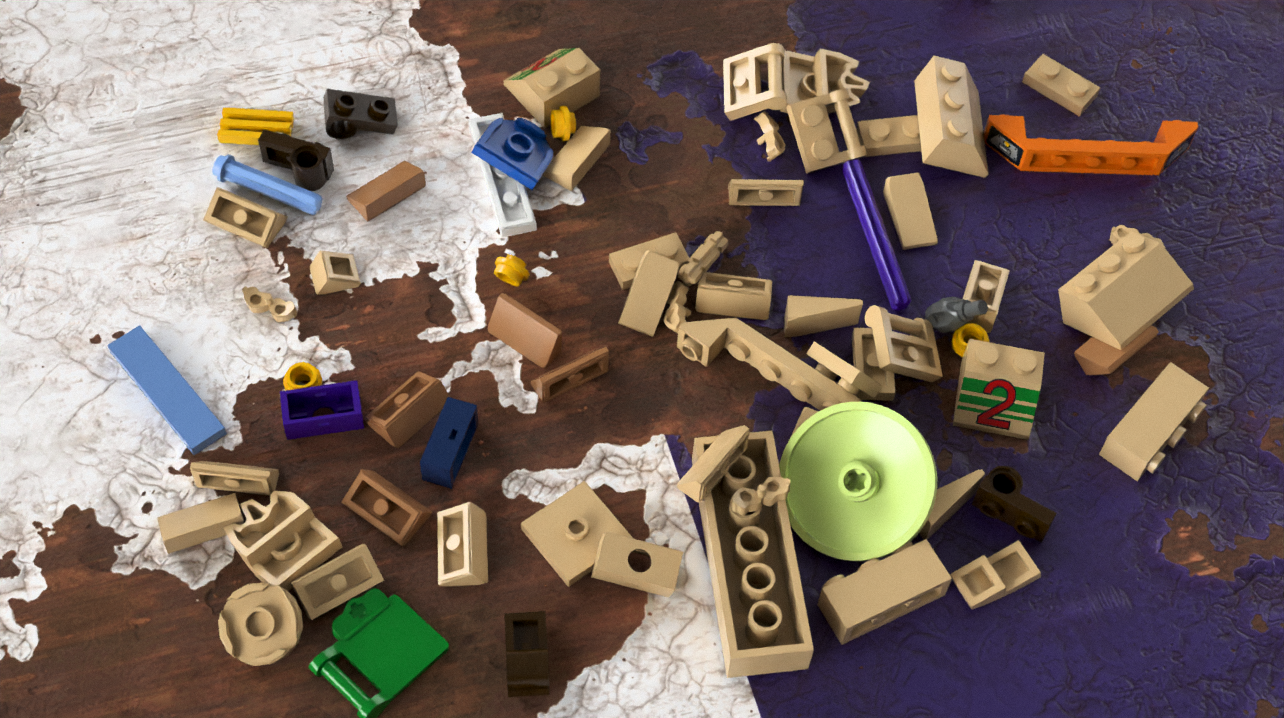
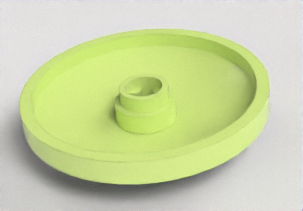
M845 402L820 410L804 421L794 432L784 449L779 464L781 477L784 479L789 478L791 482L790 492L785 499L791 527L809 546L837 559L869 561L874 558L879 559L891 555L918 535L934 507L937 493V470L929 445L910 421L882 405L869 402Z

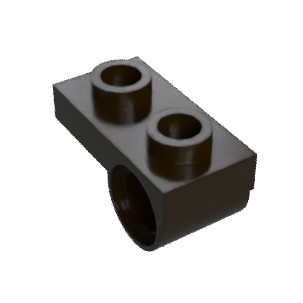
M326 89L323 97L326 133L334 139H347L354 136L358 129L387 134L395 133L398 126L395 98Z
M265 129L258 139L263 162L293 170L296 185L306 190L316 191L322 188L334 171L331 148L325 147L321 143L307 142L293 138L286 133H275Z
M1009 466L995 467L988 476L985 475L978 487L972 505L979 508L987 517L999 519L1014 527L1020 535L1034 538L1042 543L1057 513L1020 493L1023 487V479L1017 470ZM994 487L1003 488L1008 494L1000 493Z
M546 611L504 613L508 697L550 695Z

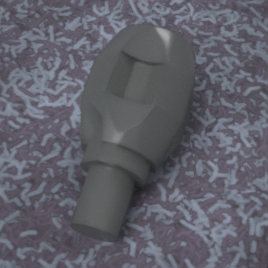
M954 296L947 297L931 304L926 309L925 320H929L932 323L933 330L942 333L951 332L967 324L974 316L986 314L988 306L984 300L971 302Z

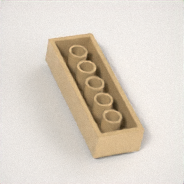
M772 430L749 433L746 451L703 501L699 502L727 678L806 670L809 668L814 651L786 500L777 501L772 506L762 505L757 512H748L746 515H740L732 510V498L738 489L742 487L757 491L758 486L762 485L768 477H781ZM718 436L694 438L692 465L696 463Z

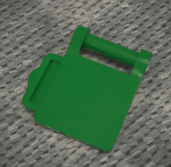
M373 588L364 596L348 601L343 613L335 618L332 623V634L338 641L319 653L311 661L308 668L317 677H325L359 710L357 712L359 718H377L393 699L448 652L449 643L399 596L392 595L388 598L381 590ZM343 656L380 692L370 698L336 665V662Z

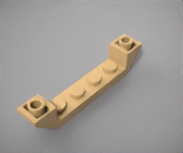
M737 318L683 322L679 327L677 348L688 359L692 361L697 360L706 367L725 347L734 358L746 361L758 369L763 377L770 381L778 382L787 388L796 399L803 402L806 401L818 410L839 403L861 402L860 398Z

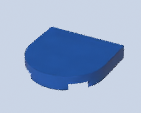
M503 118L494 120L471 152L531 190L534 189L553 158L552 148L550 149L545 139L547 137L545 132L534 123L523 118H517L516 121L503 120Z

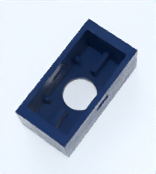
M447 397L420 460L423 481L452 489L478 427L477 405Z

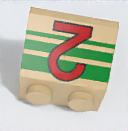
M580 48L558 49L503 80L504 86L543 128L551 125L550 116L552 110H559L560 106H567L570 113L600 96V69Z
M969 339L960 366L953 426L1028 440L1042 384L1045 353Z

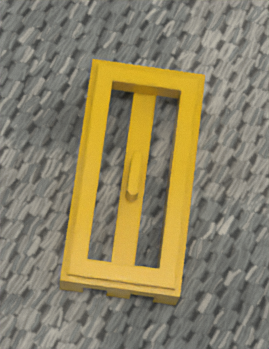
M223 107V118L220 119V130L218 129L217 133L219 143L259 145L258 139L264 129L272 132H284L291 136L294 115L290 111ZM229 129H240V130H250V131H235V130H229Z

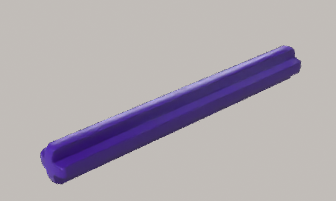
M858 159L848 160L843 164L842 172L890 306L894 311L905 310L910 307L912 299L864 168Z

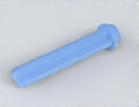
M220 155L213 165V175L217 176L220 182L230 181L311 215H315L321 208L323 200L321 195L237 162L232 155Z

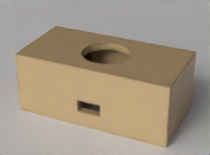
M605 531L599 542L591 577L669 598L675 591L683 552ZM634 552L649 556L651 558L650 568L645 572L632 570L628 564L629 554Z

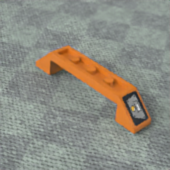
M989 115L984 130V140L987 146L1020 171L1160 175L1189 149L1197 132L1198 122L1162 121L1154 142L1026 138L1024 116Z

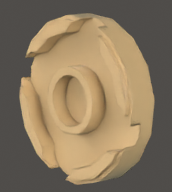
M267 582L247 584L234 591L226 600L228 602L225 604L224 609L221 610L218 620L219 636L227 652L234 658H238L240 661L252 666L275 664L287 657L299 643L303 629L302 611L294 596L283 587Z

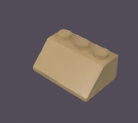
M934 55L914 81L923 163L985 178L989 173L979 92L965 63Z
M1130 231L1058 289L1063 323L1119 350L1126 347L1194 290L1191 280L1160 242Z

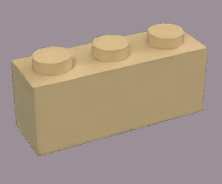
M1170 362L1109 434L1099 455L1136 481L1141 478L1146 470L1153 474L1166 457V454L1162 452L1167 445L1174 448L1187 431V429L1182 427L1186 421L1189 420L1195 423L1205 410L1207 404L1202 402L1209 387Z
M927 539L914 545L912 542H909L883 560L879 561L878 558H874L865 562L858 568L857 572L844 577L841 574L829 579L823 585L817 605L841 645L945 596L952 578Z

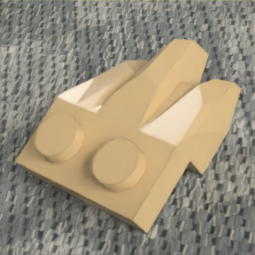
M820 48L815 57L785 50V58L782 62V85L787 97L786 106L847 88L850 99L847 101L850 107L861 103L859 98L867 90L870 82L852 74L857 68L859 61L842 53ZM834 104L826 106L828 114L836 111ZM786 106L780 112L788 113Z
M274 490L270 495V504L266 507L253 499L240 503L239 505L246 517L245 523L242 525L232 523L224 527L231 544L260 581L281 586L286 591L293 588L290 582L318 568L343 548L339 537L314 516L311 507L294 492Z

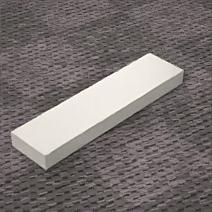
M503 113L468 120L474 146L494 120L498 118H503L504 120ZM478 157L501 237L537 231V223L525 186Z

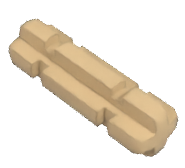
M716 231L714 234H710L704 241V245L701 244L687 260V265L684 264L680 268L678 278L683 280L684 285L691 286L697 283L702 277L703 272L705 273L720 256V252L722 253L728 247V239L723 236L722 232Z

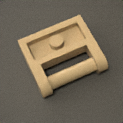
M771 43L723 59L724 113L730 121L766 109L781 110L786 106L787 97L782 85V62L785 58V49L781 44ZM768 63L769 90L761 93L760 65Z
M847 88L786 106L806 174L839 165L848 160L852 161L867 156L865 145L860 144L847 100L850 99ZM833 104L847 146V150L839 152L826 106Z
M876 305L870 306L867 309L865 323L868 327L872 328L876 357L881 370L928 382H934L943 377L934 330L929 320L922 318L912 320L890 314L885 308ZM892 329H893V330H896V331L903 332V333L910 334V336H909V335L902 334V333L894 332V331H892Z

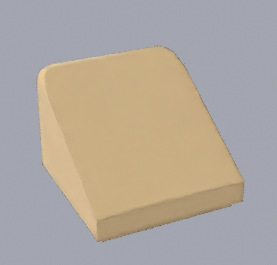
M320 250L310 264L315 292L318 295L356 288L361 284L353 254Z

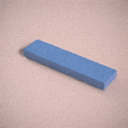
M140 325L107 345L113 357L193 455H196L227 434L225 427Z

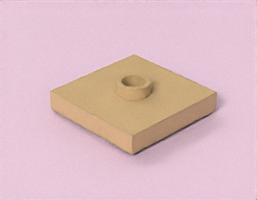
M585 481L521 523V530L568 587L593 571L599 542L605 531L633 538Z

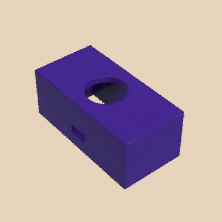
M357 380L280 391L282 419L287 440L364 429ZM320 408H329L335 413L312 417L314 412Z

